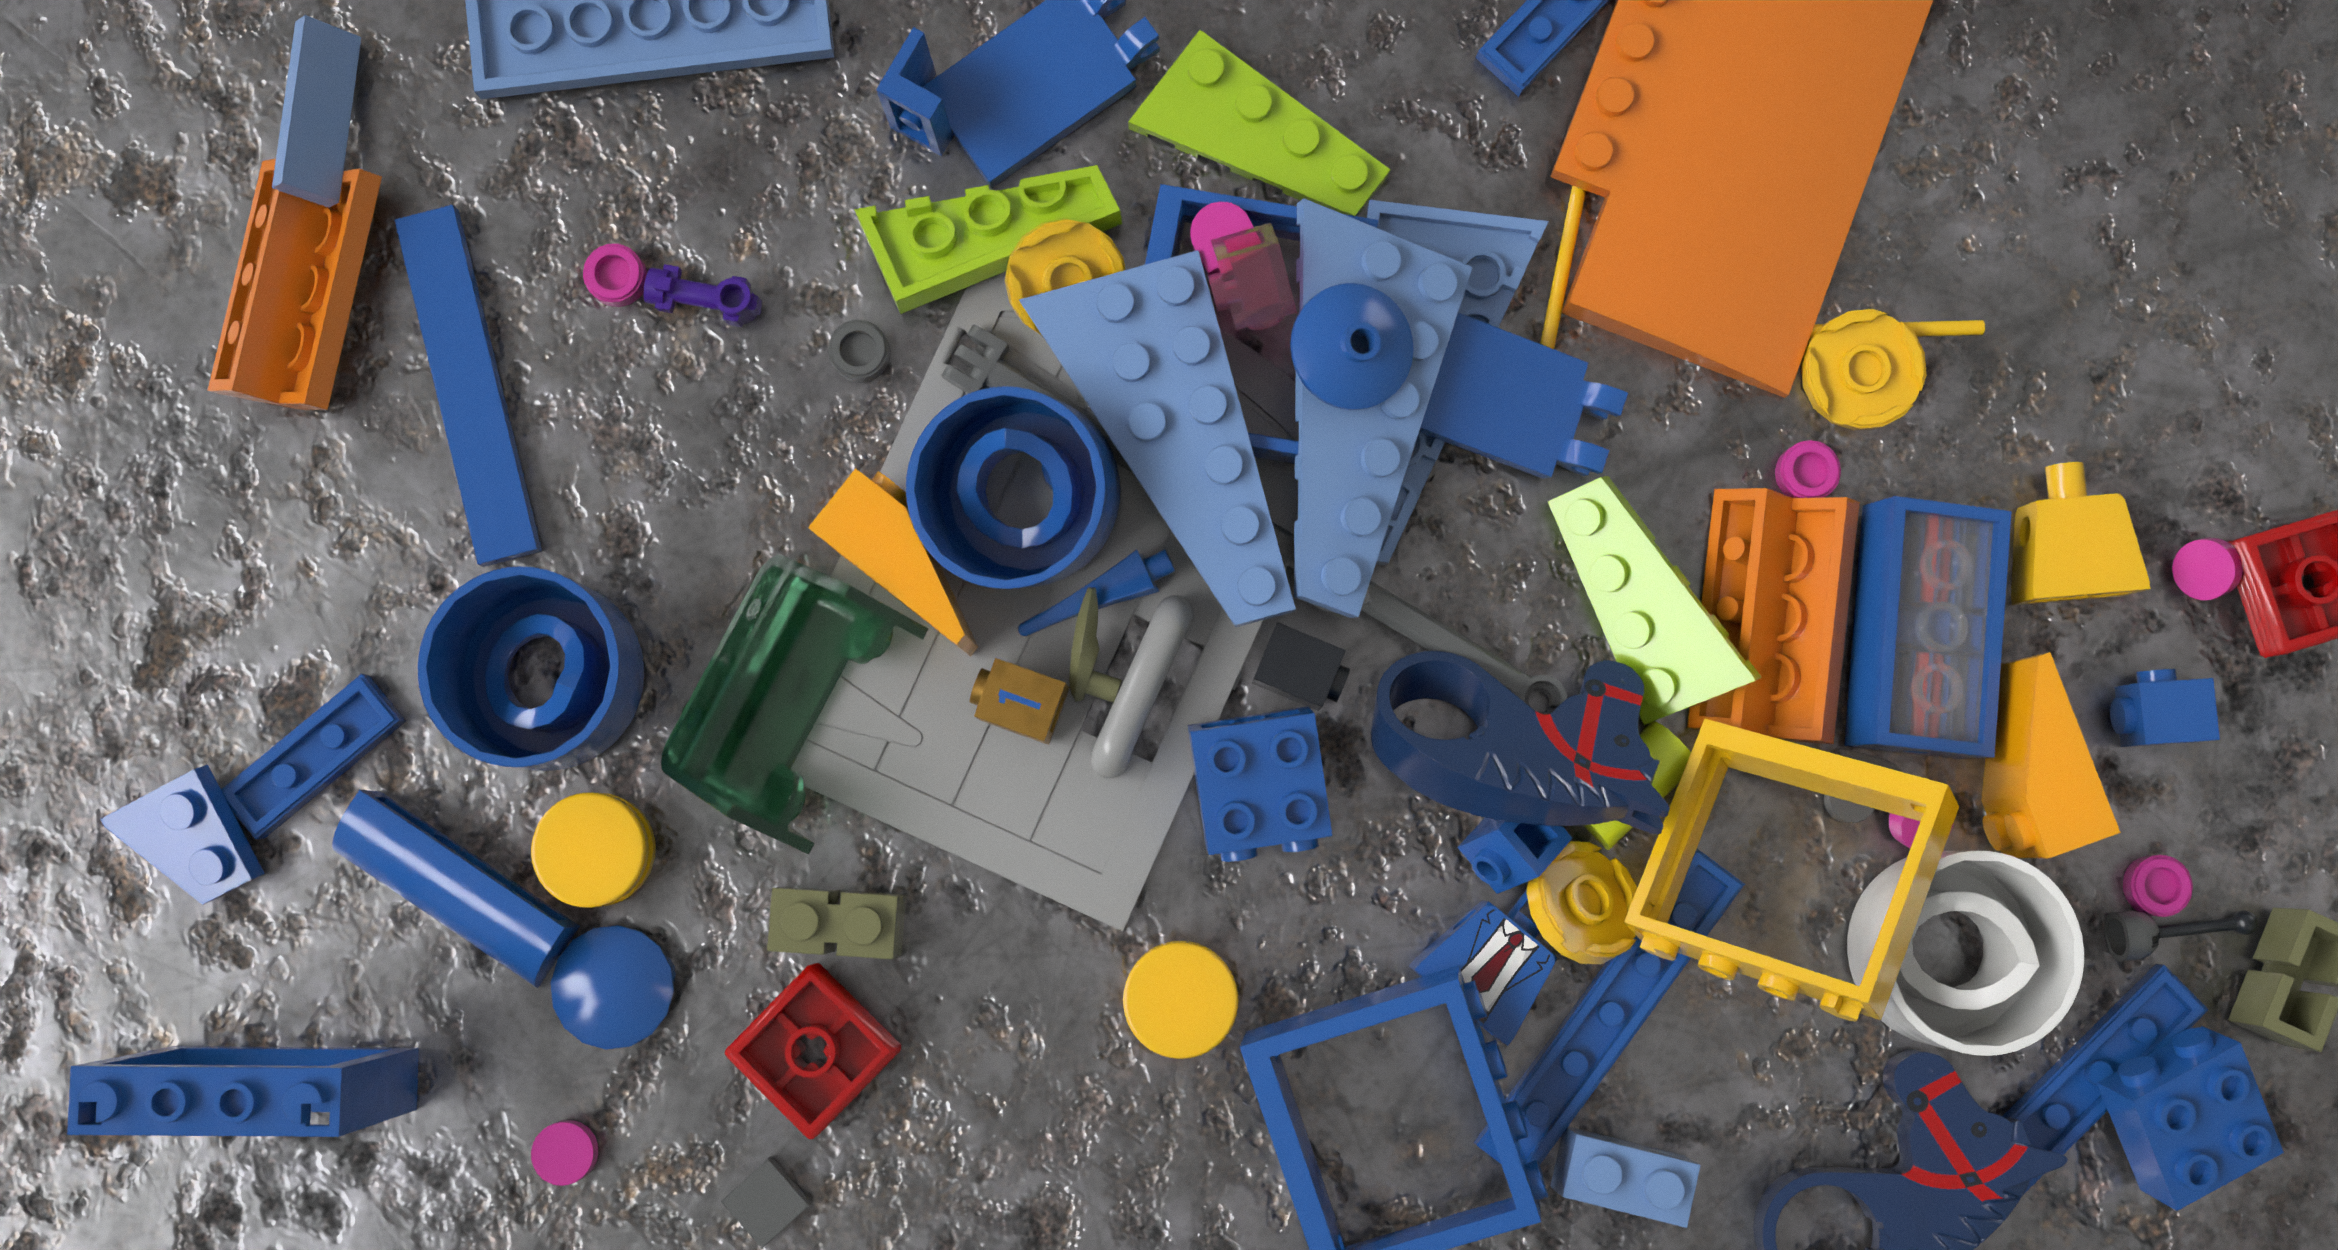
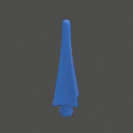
M1136 549L1069 597L1022 622L1018 626V633L1021 636H1028L1078 616L1088 587L1096 588L1098 609L1160 592L1155 581L1176 571L1166 549L1147 558H1144L1143 554H1140Z

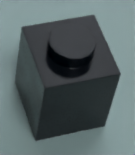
M1277 622L1252 684L1319 711L1323 707L1326 698L1337 703L1350 672V668L1340 665L1346 650Z

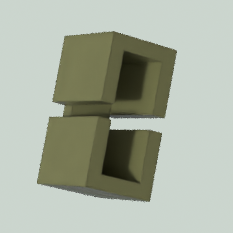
M796 887L772 888L767 951L825 955L834 952L835 943H837L836 956L880 959L900 957L902 954L906 895L858 891L841 892L839 905L832 904L838 903L839 890Z
M2273 908L2253 956V959L2264 963L2261 971H2247L2228 1021L2287 1047L2322 1052L2338 1012V998L2331 994L2300 991L2304 981L2309 984L2338 987V922L2309 909Z

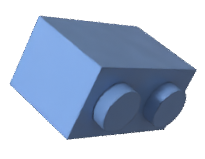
M1568 1126L1561 1136L1550 1186L1564 1198L1687 1228L1701 1165L1685 1155Z

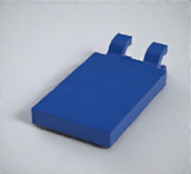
M1045 0L922 86V88L942 98L952 134L991 188L1001 183L1137 87L1136 79L1130 70L1160 52V47L1156 43L1159 40V35L1147 18L1144 17L1131 26L1119 40L1115 37L1103 18L1110 16L1125 6L1126 0Z
M1458 312L1419 432L1543 479L1552 477L1555 465H1559L1582 476H1588L1590 471L1600 474L1603 472L1610 450L1592 443L1573 440L1581 414L1584 412L1601 420L1607 419L1608 414L1616 417L1621 416L1628 392L1608 385L1583 380L1588 362Z

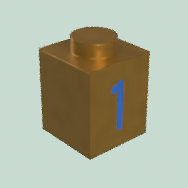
M995 658L991 671L981 668L969 702L977 705L974 717L978 720L1049 745L1070 687L1063 681Z

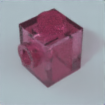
M1271 223L1211 240L1219 273L1208 275L1217 311L1230 309L1236 330L1245 327L1252 330L1267 329L1279 324L1284 316L1297 313L1280 245Z

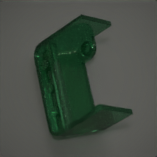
M773 556L761 567L672 730L662 752L661 769L663 773L726 817L809 854L815 843L788 826L800 814L806 798L803 778L800 773L791 768L848 660L857 664H866L873 658L880 657L891 643L894 627L922 640L929 628L849 584L786 556Z

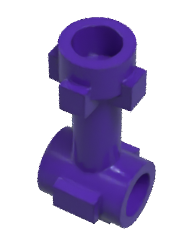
M664 264L663 269L651 267L646 275L644 301L645 303L654 304L658 311L673 313L676 303L720 310L723 312V320L728 325L742 327L744 324L752 322L761 313L763 301L751 291L750 282L743 277L732 276V278L720 282L718 286L681 279L682 270L678 266Z

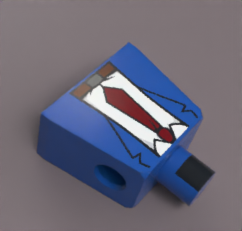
M1525 891L1506 915L1489 901L1482 900L1418 955L1408 967L1423 977L1459 965L1465 983L1475 980L1478 991L1482 995L1487 1017L1478 1019L1479 1025L1498 1041L1508 1046L1521 1027L1555 965L1557 957L1536 940L1540 931L1531 917Z

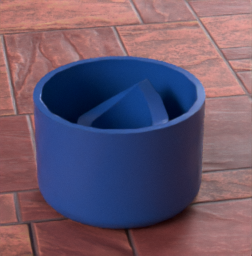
M1002 386L977 390L960 397L943 408L929 422L918 438L910 457L906 475V499L913 527L926 550L938 563L954 575L968 582L990 588L1038 587L1055 583L1073 575L1087 565L1104 546L1114 527L1120 504L1121 489L1117 463L1101 431L1083 413L1072 406L1045 394L1020 387ZM1022 452L1031 455L1041 462L1050 475L1053 487V505L1047 518L1037 526L1025 529L1010 527L997 519L988 505L986 495L988 476L995 465L1008 455Z
M507 567L481 574L469 580L449 595L432 616L421 642L418 656V683L424 706L436 728L450 743L465 754L493 765L536 771H555L572 768L594 759L613 745L625 732L641 700L644 685V662L638 638L631 624L609 599L580 583L549 570L535 567ZM546 636L552 637L560 643L565 653L564 669L556 682L552 697L543 706L529 709L518 702L510 689L508 673L511 660L518 649L530 640Z

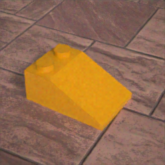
M855 468L808 528L971 657L977 650L978 645L940 564L926 550L913 527L908 511L906 492L879 471L870 480Z
M2050 652L2001 664L1995 758H1985L1981 801L1987 815L1983 816L1982 819L1983 828L1994 849L2016 858L2049 859L2121 833Z

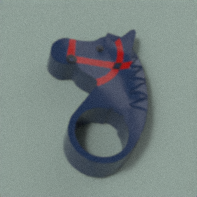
M1424 651L1407 655L1393 663L1380 679L1370 733L1374 751L1380 761L1409 787L1440 804L1494 820L1535 825L1581 826L1616 820L1651 834L1662 833L1664 826L1659 817H1666L1670 809L1668 803L1652 786L1660 761L1654 760L1651 757L1649 749L1641 739L1638 731V719L1644 695V684L1639 675L1625 664L1611 660L1596 662L1587 669L1580 694L1567 698L1550 714L1536 712L1478 664L1463 656L1449 652ZM1412 700H1442L1465 711L1473 719L1478 729L1469 734L1468 737L1471 738L1469 740L1465 737L1448 740L1433 739L1422 736L1407 728L1393 711L1400 705Z
M1917 1050L1903 1051L1890 1058L1883 1070L1885 1091L1903 1112L1897 1128L1900 1151L1899 1163L1891 1168L1804 1167L1783 1174L1770 1184L1759 1200L1753 1224L1755 1244L1757 1250H1778L1776 1245V1225L1786 1203L1797 1193L1807 1188L1829 1185L1848 1191L1858 1202L1864 1215L1871 1219L1873 1228L1871 1247H1865L1864 1250H1974L2011 1214L2026 1191L2030 1179L2064 1166L2068 1159L2062 1154L2032 1147L2021 1120L2011 1117L2004 1118L1981 1108L1969 1094L1953 1066L1943 1057Z

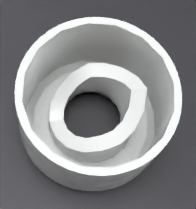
M1943 851L1881 1021L1891 1029L1912 1040L1971 1055L1992 1056L2007 1054L2039 1041L2050 1033L2068 1013L2076 998L2083 976V938L2079 922L2069 901L2049 877L2039 869L2016 857L1992 851ZM1907 857L1882 871L1863 891L1853 910L1848 927L1847 955L1851 975L1857 986L1861 984ZM1950 911H1957L1968 916L1978 926L1983 938V959L1977 974L1969 982L1956 987H1949L1938 983L1922 971L1913 956L1912 944L1916 931L1921 924L1932 916Z

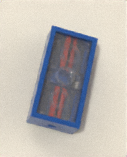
M1893 496L1862 506L1844 746L1952 759L1995 758L2012 511Z

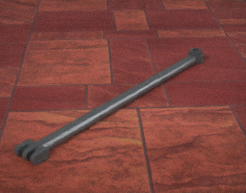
M975 324L972 325L967 336L986 350L981 356L960 344L954 356L973 370L968 376L958 368L947 365L941 374L945 380L968 394L985 389L986 386H1007L1030 389L1062 401L1083 413L1094 423L1107 440L1116 463L1132 472L1094 414L1003 361L1009 351L1008 343ZM1272 522L1283 563L1294 569V534ZM1370 580L1361 610L1427 650L1449 652L1475 662L1527 705H1529L1531 692L1535 690L1542 691L1548 696L1549 707L1552 708L1558 707L1568 698L1566 689L1554 677L1548 675L1531 677ZM1548 709L1545 712H1542L1541 714H1550L1553 711L1551 709Z

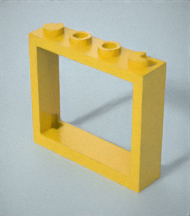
M1704 719L1670 804L1668 815L1663 822L1662 833L1657 837L1624 923L1642 941L1640 948L1660 958L1674 961L1677 953L1698 959L1697 966L1714 976L1726 980H1734L1736 973L1758 979L1757 986L1760 989L1779 998L1794 1001L1797 993L1821 1000L1819 1007L1822 1010L1845 1020L1856 1022L1860 1014L1882 1020L1959 809V805L1949 785ZM1728 767L1920 821L1860 986L1667 924Z

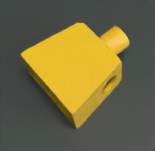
M2068 462L2046 466L2045 475L2048 499L2026 504L2017 508L2015 513L2011 582L2012 605L2126 596L2149 590V577L2124 497L2118 493L2087 496L2083 462Z

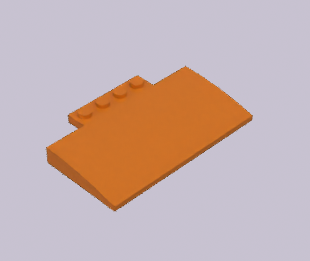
M1617 0L1550 176L1556 180L1604 197L1561 314L1786 398L1791 391L1933 0Z

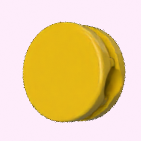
M595 792L571 795L553 805L539 821L531 845L533 868L543 887L556 899L566 904L583 908L613 905L633 895L647 880L654 864L656 852L653 830L649 821L638 807L622 797Z
M1191 941L1166 942L1147 951L1131 969L1124 988V1014L1131 1031L1145 1047L1164 1057L1187 1059L1211 1051L1226 1038L1238 1012V990L1231 970L1213 950Z

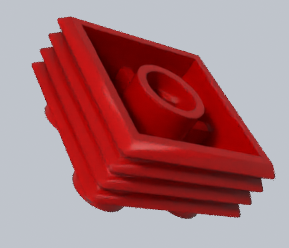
M2338 510L2228 542L2237 550L2242 561L2243 573L2237 589L2257 648L2262 657L2285 655L2338 639ZM2311 575L2314 586L2305 590L2301 578Z
M814 963L808 965L726 1048L725 1056L806 1138L814 1139L901 1051V1044L821 964ZM804 1035L811 1040L821 1036L826 1041L827 1045L823 1052L828 1059L825 1064L818 1059L810 1064L804 1062L801 1057L806 1050L805 1044L801 1041Z

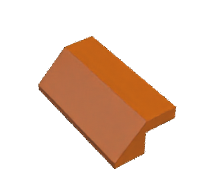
M276 159L265 160L261 164L207 391L299 410H328L382 176L360 168L343 171L339 203L329 208L273 189L272 183Z
M1768 488L1714 489L1701 603L1710 615L1714 614L1729 633L1728 639L1744 660L1751 662L1762 678L1689 707L1688 728L1700 730L1704 719L1785 741L1834 744L1860 502L1848 497L1791 498Z

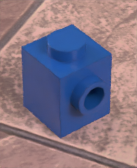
M2176 669L2136 672L2137 683L2114 687L2115 698L2110 707V719L2114 731L2119 734L2120 747L2220 740L2213 678L2177 680Z
M1484 818L1457 848L1472 864L1475 874L1482 881L1489 884L1496 894H1499L1538 878L1572 840V837L1563 826L1515 823Z

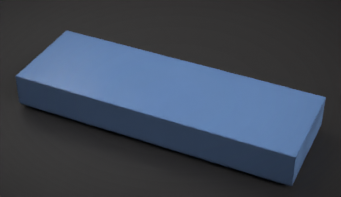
M307 15L295 21L272 188L330 208L339 203L361 37Z

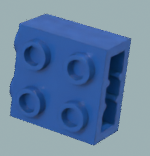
M1309 706L1187 725L1205 845L1209 855L1220 854L1221 861L1224 862L1242 861L1258 856L1257 848L1281 844L1283 852H1300L1318 847V838L1333 836L1315 713Z
M2206 1027L2190 1028L2177 1033L2172 1037L2171 1043L2147 1056L2135 1057L2123 1062L2118 1067L2117 1072L2097 1082L2139 1189L2176 1211L2284 1153L2241 1042Z

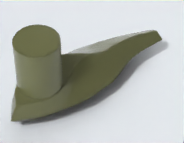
M1095 587L1087 588L1078 613L1071 652L1069 687L1075 702L1084 700L1085 695L1088 694L1114 703L1122 680L1094 671L1100 650L1096 636L1098 602Z

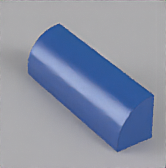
M359 790L344 812L334 833L332 848L336 853L536 988L543 982L580 927V925L381 791Z

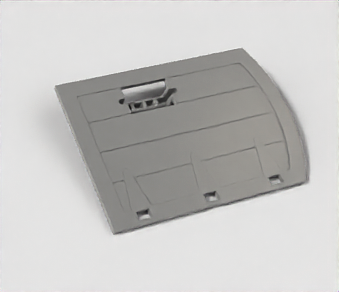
M1006 271L966 287L880 472L905 492L908 464L921 433L943 408L968 394L949 383L941 374L949 364L963 332L967 334L973 324L1008 343L1009 351L1003 361L1094 414L1043 336L1023 324L1010 305L1005 284ZM1220 329L1247 431L1249 433L1299 441V422H1295V382L1271 361ZM979 345L976 353L982 356L986 349ZM968 367L967 372L962 369L959 370L969 376L973 369ZM1024 452L1008 455L995 465L988 476L986 487L988 505L997 519L1010 527L1025 529L1037 526L1047 518L1053 505V491L1045 482L1042 464L1039 460ZM1255 457L1272 522L1294 534V521L1298 520V480H1295V464ZM1117 464L1121 491L1119 510L1114 527L1097 555L1073 575L1055 583L1038 587L1000 589L968 582L954 575L940 564L978 645L977 650L971 657L841 555L745 760L1123 931L1195 773L1187 725L1219 719L1231 690L1236 689L1245 669L1242 666L1263 620L1235 628L1135 475ZM1136 549L1140 554H1143L1144 558L1166 549L1176 571L1155 581L1160 592L1098 609L1096 636L1100 650L1094 671L1103 674L1107 673L1132 616L1134 615L1150 623L1098 738L1081 731L1096 697L1086 694L1084 700L1075 702L1070 689L1049 745L985 723L974 717L977 705L969 702L972 688L981 668L991 671L995 658L1063 681L1069 686L1071 652L1078 616L1028 636H1021L1018 633V626L1022 622L1069 597ZM1183 638L1203 646L1204 649L1153 762L1134 755L1133 749ZM806 668L823 677L808 710L795 704H789Z

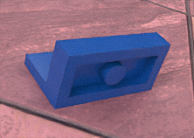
M913 27L876 91L891 129L942 156L952 140L953 134L942 98L922 88V86L935 77L936 71L924 32Z

